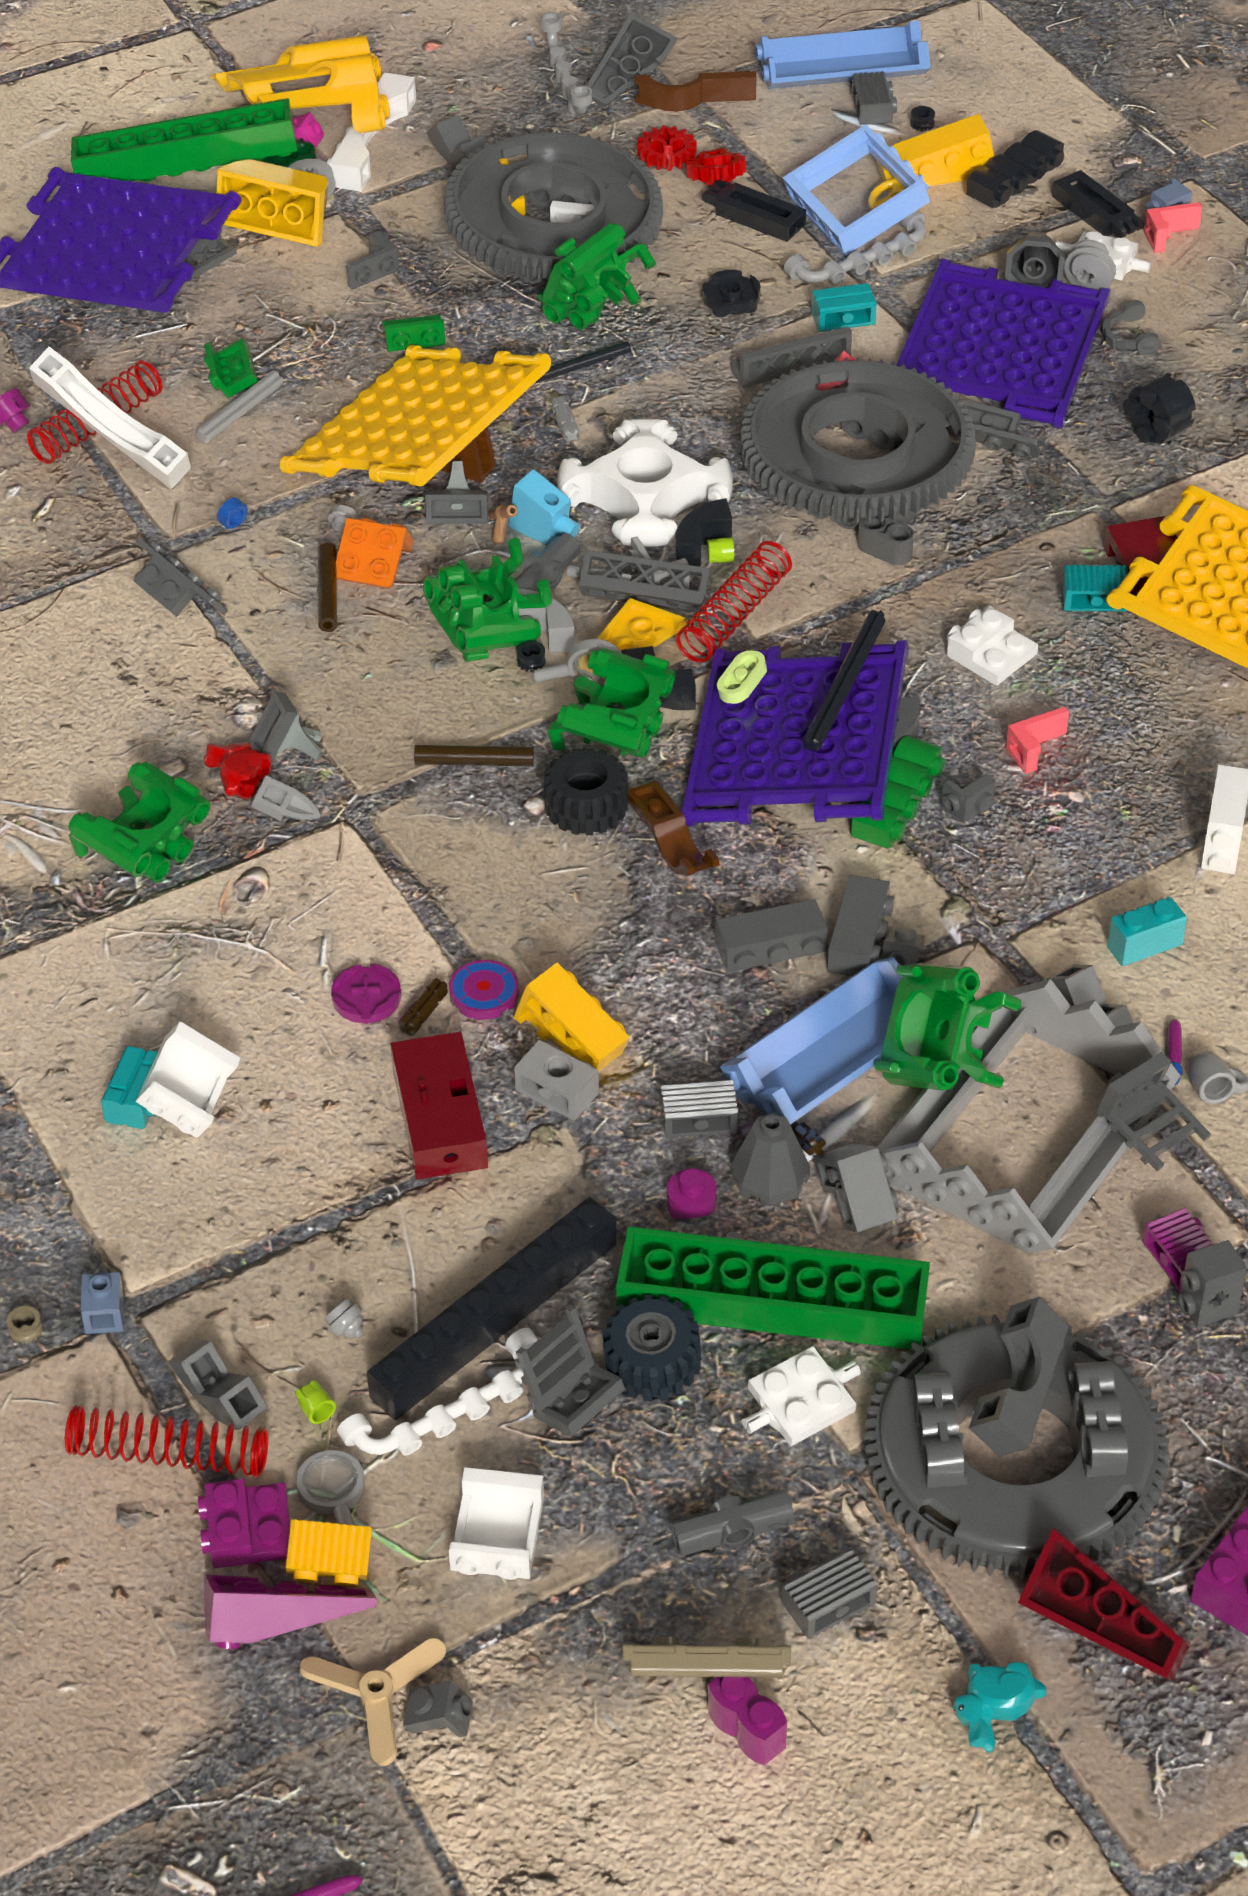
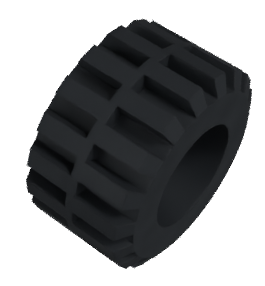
M578 748L572 749L571 753L564 752L560 754L559 759L554 758L550 762V767H546L544 772L545 812L547 816H550V821L554 825L559 824V829L563 831L571 830V834L579 835V833L593 835V832L601 834L607 832L608 827H616L618 820L624 819L625 811L628 810V775L625 772L624 764L618 762L616 756H608L607 751L603 750L594 751L593 748L580 750Z

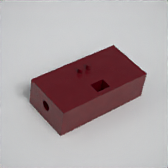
M462 1032L391 1042L393 1074L416 1180L488 1168L487 1140Z

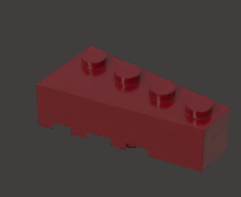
M1052 1528L1017 1603L1166 1679L1174 1680L1191 1642L1062 1531Z

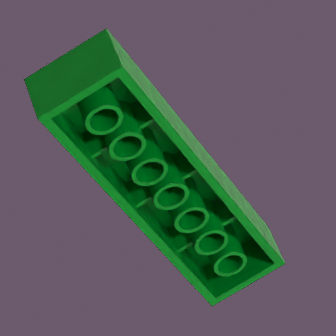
M289 98L71 137V164L74 174L123 181L141 180L148 182L159 176L168 175L175 177L183 174V172L192 170L203 172L211 167L224 166L235 161L248 159L261 161L265 157L274 155L285 157L298 151L296 128Z
M628 1226L616 1284V1308L621 1304L625 1307L629 1306L628 1300L635 1297L638 1301L645 1300L644 1295H653V1299H660L662 1295L669 1297L670 1303L676 1300L681 1302L684 1311L689 1309L694 1315V1321L702 1325L911 1349L913 1342L921 1346L930 1262Z

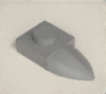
M267 775L251 805L252 808L279 821L282 820L283 816L299 820L319 819L321 816L314 803L304 794Z

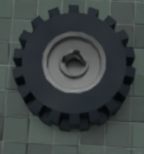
M644 1295L645 1300L638 1301L635 1297L628 1300L629 1306L625 1307L621 1304L615 1309L616 1316L610 1315L606 1321L607 1328L603 1330L607 1371L622 1378L629 1397L636 1399L638 1394H642L644 1401L652 1402V1396H660V1401L668 1400L669 1393L673 1392L676 1396L683 1393V1385L690 1387L695 1381L694 1374H699L702 1358L698 1323L694 1321L693 1313L689 1309L684 1311L683 1304L677 1300L670 1303L669 1297L662 1295L660 1299H653V1295Z

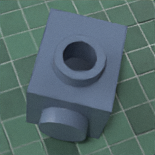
M98 1272L96 1274L82 1275L81 1315L85 1334L124 1331V1291L120 1272Z

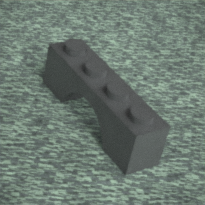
M1040 1296L1010 1306L1000 1335L1011 1359L1012 1378L1010 1386L1007 1389L980 1396L969 1425V1429L999 1457L1029 1448L1069 1324Z

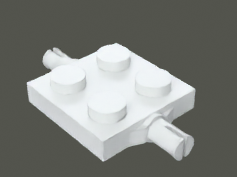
M1085 231L1078 240V242L1088 239L1095 240L1106 246L1109 256L1116 265L1114 279L1122 281L1126 273L1132 270L1146 273L1150 271L1151 261L1135 258L1139 243L1131 242L1126 238H1113L1103 236L1099 232ZM1057 241L1056 245L1065 255H1069L1072 247L1078 242L1068 244Z
M812 1346L748 1381V1389L757 1400L760 1411L742 1419L745 1430L747 1429V1433L752 1434L754 1431L769 1424L782 1434L790 1447L855 1412L856 1403L844 1388L843 1383L856 1376H860V1368L852 1360L848 1364L834 1370L825 1363Z

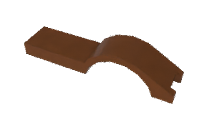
M756 71L700 73L697 79L683 85L661 84L653 80L650 75H634L635 84L639 85V94H635V102L663 111L678 112L689 110L700 105L702 102L756 100Z
M657 781L628 790L629 805L652 832L663 859L675 874L689 876L695 874V872L720 865L719 858L712 849L706 850L704 856L698 851L691 839L684 814Z

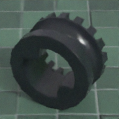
M927 106L913 108L910 126L917 131L919 129L921 131L923 129L925 131L931 130L935 125V111Z
M537 641L521 643L517 648L518 667H521V670L525 669L526 672L528 670L533 672V669L537 670L538 668L542 669L546 663L545 647Z

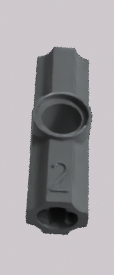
M563 533L561 536H557L540 554L536 552L531 553L524 563L523 572L515 579L519 589L538 592L537 582L543 579L549 581L550 589H555L563 577L564 569L580 554V545L574 540L573 536Z
M782 1489L744 1501L739 1496L721 1498L708 1511L670 1521V1530L677 1554H680L682 1557L720 1545L727 1550L740 1549L750 1544L756 1535L795 1524V1515L788 1492Z

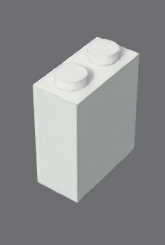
M1218 765L1201 869L1235 874L1248 800V769Z

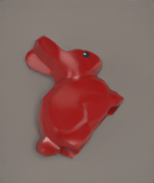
M247 742L229 745L210 743L207 745V754L203 760L205 766L209 768L220 767L221 782L226 795L236 796L241 799H250L256 794L258 784L264 776L269 775L272 762L270 754L253 750Z

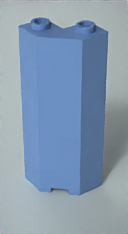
M909 21L906 26L776 39H768L767 36H761L758 44H755L756 60L761 62L763 82H766L768 89L849 82L853 80L854 73L864 74L867 72L869 74L870 72L875 73L877 71L880 73L883 71L886 78L922 75L931 69L928 41L922 42L920 21Z
M895 958L875 960L721 1065L720 1068L726 1079L734 1081L736 1097L745 1105L751 1102L763 1111L762 1115L775 1113L786 1117L791 1125L872 1068L876 1061H882V1049L897 985L903 977L897 974V967L900 964Z

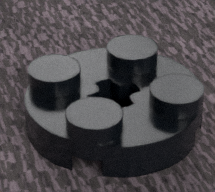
M719 271L710 276V281L707 284L706 281L704 282L703 301L712 309L713 315L717 317L744 312L753 313L757 310V304L760 300V283L752 275H750V279L742 276V271Z

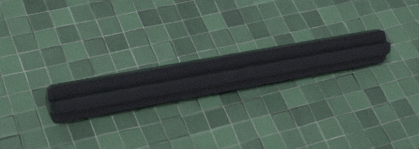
M871 610L865 618L803 738L805 749H812L816 752L820 750L886 622L885 614L881 610L878 612Z

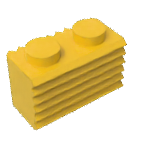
M291 1520L286 1573L294 1574L293 1580L298 1582L317 1583L318 1576L334 1578L335 1585L358 1586L359 1580L367 1581L372 1527Z

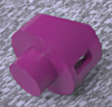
M13 388L0 396V428L7 425L12 433H16L29 424L24 413L31 408L17 388Z
M692 1168L678 1171L670 1177L667 1184V1210L672 1218L675 1220L692 1219L715 1212L717 1188L716 1182L710 1174L703 1170Z

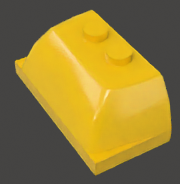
M251 159L235 161L217 169V194L226 195L227 192L233 191L242 199L239 207L231 212L223 225L316 247L322 244L324 210L328 194V180L325 176Z

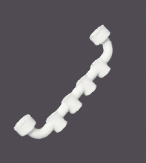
M526 1327L514 1332L507 1339L505 1346L512 1357L517 1359L516 1351L521 1347L527 1350L538 1341V1338L530 1328ZM521 1368L512 1372L510 1370L502 1371L489 1384L479 1389L476 1387L467 1389L459 1396L458 1400L446 1406H434L423 1418L411 1424L409 1422L401 1423L391 1431L390 1435L381 1439L369 1437L372 1427L361 1413L346 1418L338 1426L337 1433L346 1446L356 1445L360 1450L369 1454L382 1455L398 1448L402 1455H410L421 1447L422 1440L420 1436L430 1431H433L437 1438L447 1436L456 1427L453 1419L464 1413L468 1415L470 1420H477L489 1411L490 1406L487 1402L500 1396L504 1403L516 1400L523 1392L520 1384H522L521 1377L524 1374Z

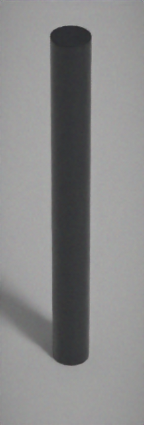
M626 341L553 365L534 384L630 353V344Z

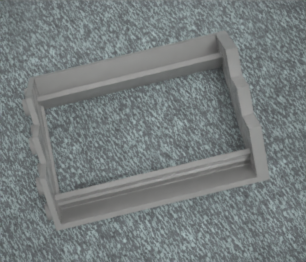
M1051 979L1003 991L1021 1000L1020 1009L1013 1011L1001 1007V1009L992 1012L989 1028L975 1026L971 1038V1047L983 1050L981 1063L987 1068V1071L992 1073L995 1072L1026 1032L1114 1075L1118 1073L1125 1075L1143 1057L1150 1059L1162 1051L1141 1021L1115 1027L1096 1000L1070 1006ZM1172 1063L1162 1080V1083L1169 1090L1173 1088L1181 1077ZM960 1068L958 1070V1081L952 1089L943 1091L924 1089L878 1146L879 1151L884 1154L888 1163V1172L885 1173L887 1180L893 1186L1025 1253L1053 1249L1128 1148L1125 1144L1127 1139L1119 1131L1115 1133L1111 1129L1112 1123L1105 1116L1100 1117L1098 1115L1028 1207L1014 1187L988 1192L967 1164L942 1169L930 1153L984 1084L976 1082L968 1073ZM1158 1107L1128 1126L1134 1132L1144 1127Z

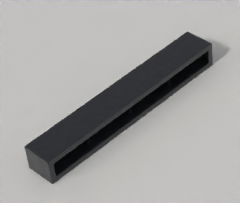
M589 1196L367 1371L370 1399L395 1421L398 1420L616 1246V1217Z

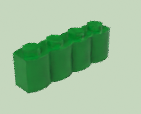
M905 735L898 743L891 757L884 804V820L873 821L871 817L853 818L851 836L887 849L891 848L895 841L899 842L904 835L907 821L915 818L920 800L928 797L935 776L940 777L945 766V758H942L943 747ZM862 801L861 804H871V801Z

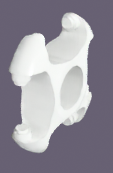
M650 418L624 420L622 425L613 432L615 442L622 445L620 448L596 459L587 466H582L577 458L563 459L557 475V488L570 498V507L586 502L602 508L620 519L613 524L612 533L623 545L631 546V538L637 536L644 547L667 545L669 540L675 537L678 529L677 524L671 518L699 503L727 498V502H729L733 489V474L728 459L714 457L709 461L708 466L698 463L689 456L668 446L673 444L677 438V432L668 424V421Z

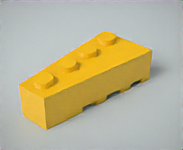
M980 114L892 145L897 150L902 161L907 160L911 164L914 173L917 176L921 174L928 186L966 181L975 169L986 166L994 157L990 133ZM876 159L883 181L894 178ZM893 187L889 188L888 191L892 192Z

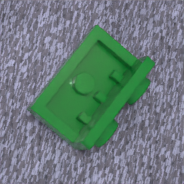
M440 315L382 321L387 352L406 350L409 345H419L422 348L445 345L444 321Z
M243 338L219 352L215 350L210 342L204 345L207 355L204 357V361L211 371L208 378L215 390L221 389L225 396L230 398L258 382L249 346Z

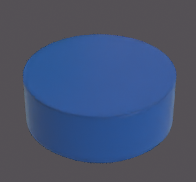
M236 497L228 499L217 513L218 522L226 529L236 528L247 516V505Z

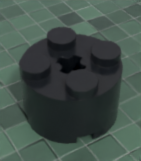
M1160 374L1135 387L1130 392L1128 399L1123 402L1124 411L1129 415L1134 428L1137 430V437L1143 443L1163 442L1191 427L1194 423L1195 418L1192 419V411L1196 410V405L1192 392L1181 379L1176 381L1170 376L1173 374Z

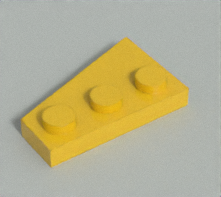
M629 598L597 639L614 644L620 651L650 646L654 648L678 633L686 625V618ZM592 651L584 654V665L588 666Z

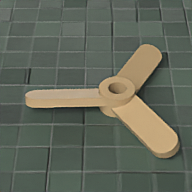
M430 1638L384 1670H373L366 1674L318 1657H306L300 1663V1674L309 1680L361 1697L366 1710L371 1758L378 1765L387 1766L397 1756L391 1705L394 1693L440 1663L446 1654V1648L441 1640ZM375 1688H380V1689H382V1690L379 1691V1692H372V1691H371V1690H373V1689H375Z

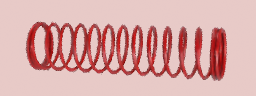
M140 360L135 363V366H131L127 371L121 372L119 377H113L110 382H105L101 388L96 389L101 390L102 394L103 391L107 392L112 397L115 405L123 412L129 414L132 407H140V401L146 403L149 396L155 397L162 393L163 384L157 370L147 361ZM139 364L146 366L152 372L158 383V392L153 378L143 368H140ZM134 368L135 374L131 373L130 370ZM139 370L143 371L149 377V379L154 385L155 391L151 390L144 383L139 373ZM127 374V380L121 378V376ZM129 374L137 379L140 387L146 393L147 397L145 400L139 397L135 388L130 384ZM118 379V385H115L112 382ZM120 380L128 384L131 392L137 398L138 404L136 406L130 402L128 396L122 390ZM106 385H109L110 392L104 389ZM112 386L120 390L124 400L129 404L128 411L122 409L119 401L113 395ZM66 409L58 412L57 416L50 417L49 421L42 422L40 427H34L28 431L27 442L38 460L45 464H51L55 461V458L59 459L61 457V451L65 453L70 452V445L78 447L79 440L87 441L88 435L95 436L96 431L94 430V433L87 431L83 422ZM62 413H66V420L60 417ZM68 413L77 419L79 425L85 431L86 438L82 439L77 435L75 429L70 424ZM57 418V425L52 423L51 420ZM59 419L69 426L71 432L76 437L77 444L74 445L68 440L65 433L61 430ZM48 424V431L43 429L42 426ZM50 425L60 431L62 437L67 442V450L59 446L57 440L52 435ZM33 433L40 436L44 448L51 455V460H47L38 452L33 442ZM45 433H47L51 437L54 444L57 446L59 451L58 456H56L54 446Z
M773 541L760 543L757 549L751 553L750 557L746 558L737 571L733 572L724 585L720 586L711 599L707 600L705 605L699 609L698 613L694 614L692 619L678 631L676 643L684 656L694 662L704 663L714 655L716 648L721 647L722 642L726 641L729 635L734 633L736 627L741 625L742 620L747 619L749 613L754 611L755 606H758L762 599L766 598L768 592L773 590L774 585L779 584L781 578L790 572L792 560L784 547ZM771 545L779 549L787 559L788 568L784 560L777 553L761 547ZM760 551L771 552L777 556L784 565V571L779 572L777 566L772 561L760 555ZM752 558H756L758 564L753 563ZM762 559L771 563L776 571L768 567ZM746 565H750L752 571L747 570ZM753 565L760 567L769 575L772 583L764 581L756 574ZM739 572H744L745 578L740 577ZM746 572L755 575L764 584L765 590L756 587L749 580ZM733 579H737L739 585L733 584ZM740 579L747 581L754 587L759 597L751 595L742 586ZM731 586L733 592L727 591L726 587ZM733 586L742 589L751 598L752 604L743 601L737 595ZM720 593H724L726 599L720 598ZM727 593L739 599L744 604L746 611L740 610L731 603ZM713 600H718L720 607L713 605ZM720 600L730 604L737 611L739 618L730 615L724 609ZM707 607H711L714 614L707 612ZM714 607L726 613L733 625H729L719 618ZM740 612H741V613H746L745 616L742 617L741 614H740ZM705 614L707 621L700 619V615ZM707 614L718 619L724 625L726 632L717 629L711 623ZM733 619L739 620L738 624L735 625ZM695 621H698L700 628L693 626ZM701 622L711 626L717 632L719 639L710 636L701 625ZM727 626H728V627H733L730 632H729ZM684 632L690 647L698 654L707 657L697 658L687 652L682 646L680 635ZM687 632H692L696 639L708 648V654L702 653L692 646L688 640ZM720 633L725 634V638L722 639ZM714 641H718L719 644L715 646Z
M77 1404L73 1406L66 1422L65 1450L68 1455L72 1454L73 1456L78 1453L82 1457L91 1450L92 1455L96 1459L106 1452L110 1460H114L121 1454L123 1460L128 1462L136 1455L139 1463L143 1464L151 1457L152 1462L156 1466L160 1465L166 1458L167 1464L171 1468L176 1466L181 1459L185 1469L191 1468L196 1461L197 1467L201 1471L207 1469L211 1463L216 1473L223 1470L226 1465L231 1475L235 1474L241 1467L244 1475L247 1477L252 1475L257 1478L262 1475L267 1460L269 1436L267 1429L261 1426L254 1434L250 1454V1472L247 1473L244 1462L249 1435L247 1425L244 1426L242 1431L240 1459L237 1467L232 1471L229 1462L234 1433L232 1423L229 1424L227 1429L225 1457L222 1465L217 1469L214 1461L219 1431L217 1421L212 1426L210 1455L204 1467H201L199 1461V1450L204 1430L202 1419L197 1424L195 1454L188 1466L184 1460V1448L189 1428L187 1418L182 1422L180 1452L173 1464L170 1462L168 1452L174 1426L172 1416L168 1418L166 1423L164 1453L158 1462L154 1458L153 1451L159 1425L157 1414L153 1416L151 1421L149 1451L144 1460L140 1459L138 1450L144 1424L142 1412L138 1414L136 1419L134 1449L129 1458L125 1457L123 1449L129 1423L127 1411H124L121 1417L119 1448L114 1456L110 1455L108 1448L114 1422V1412L112 1409L106 1415L104 1446L98 1455L95 1454L93 1447L99 1421L98 1408L95 1407L92 1410L89 1424V1444L83 1453L80 1452L85 1430V1411L83 1406H78ZM74 1427V1444L72 1447V1435Z

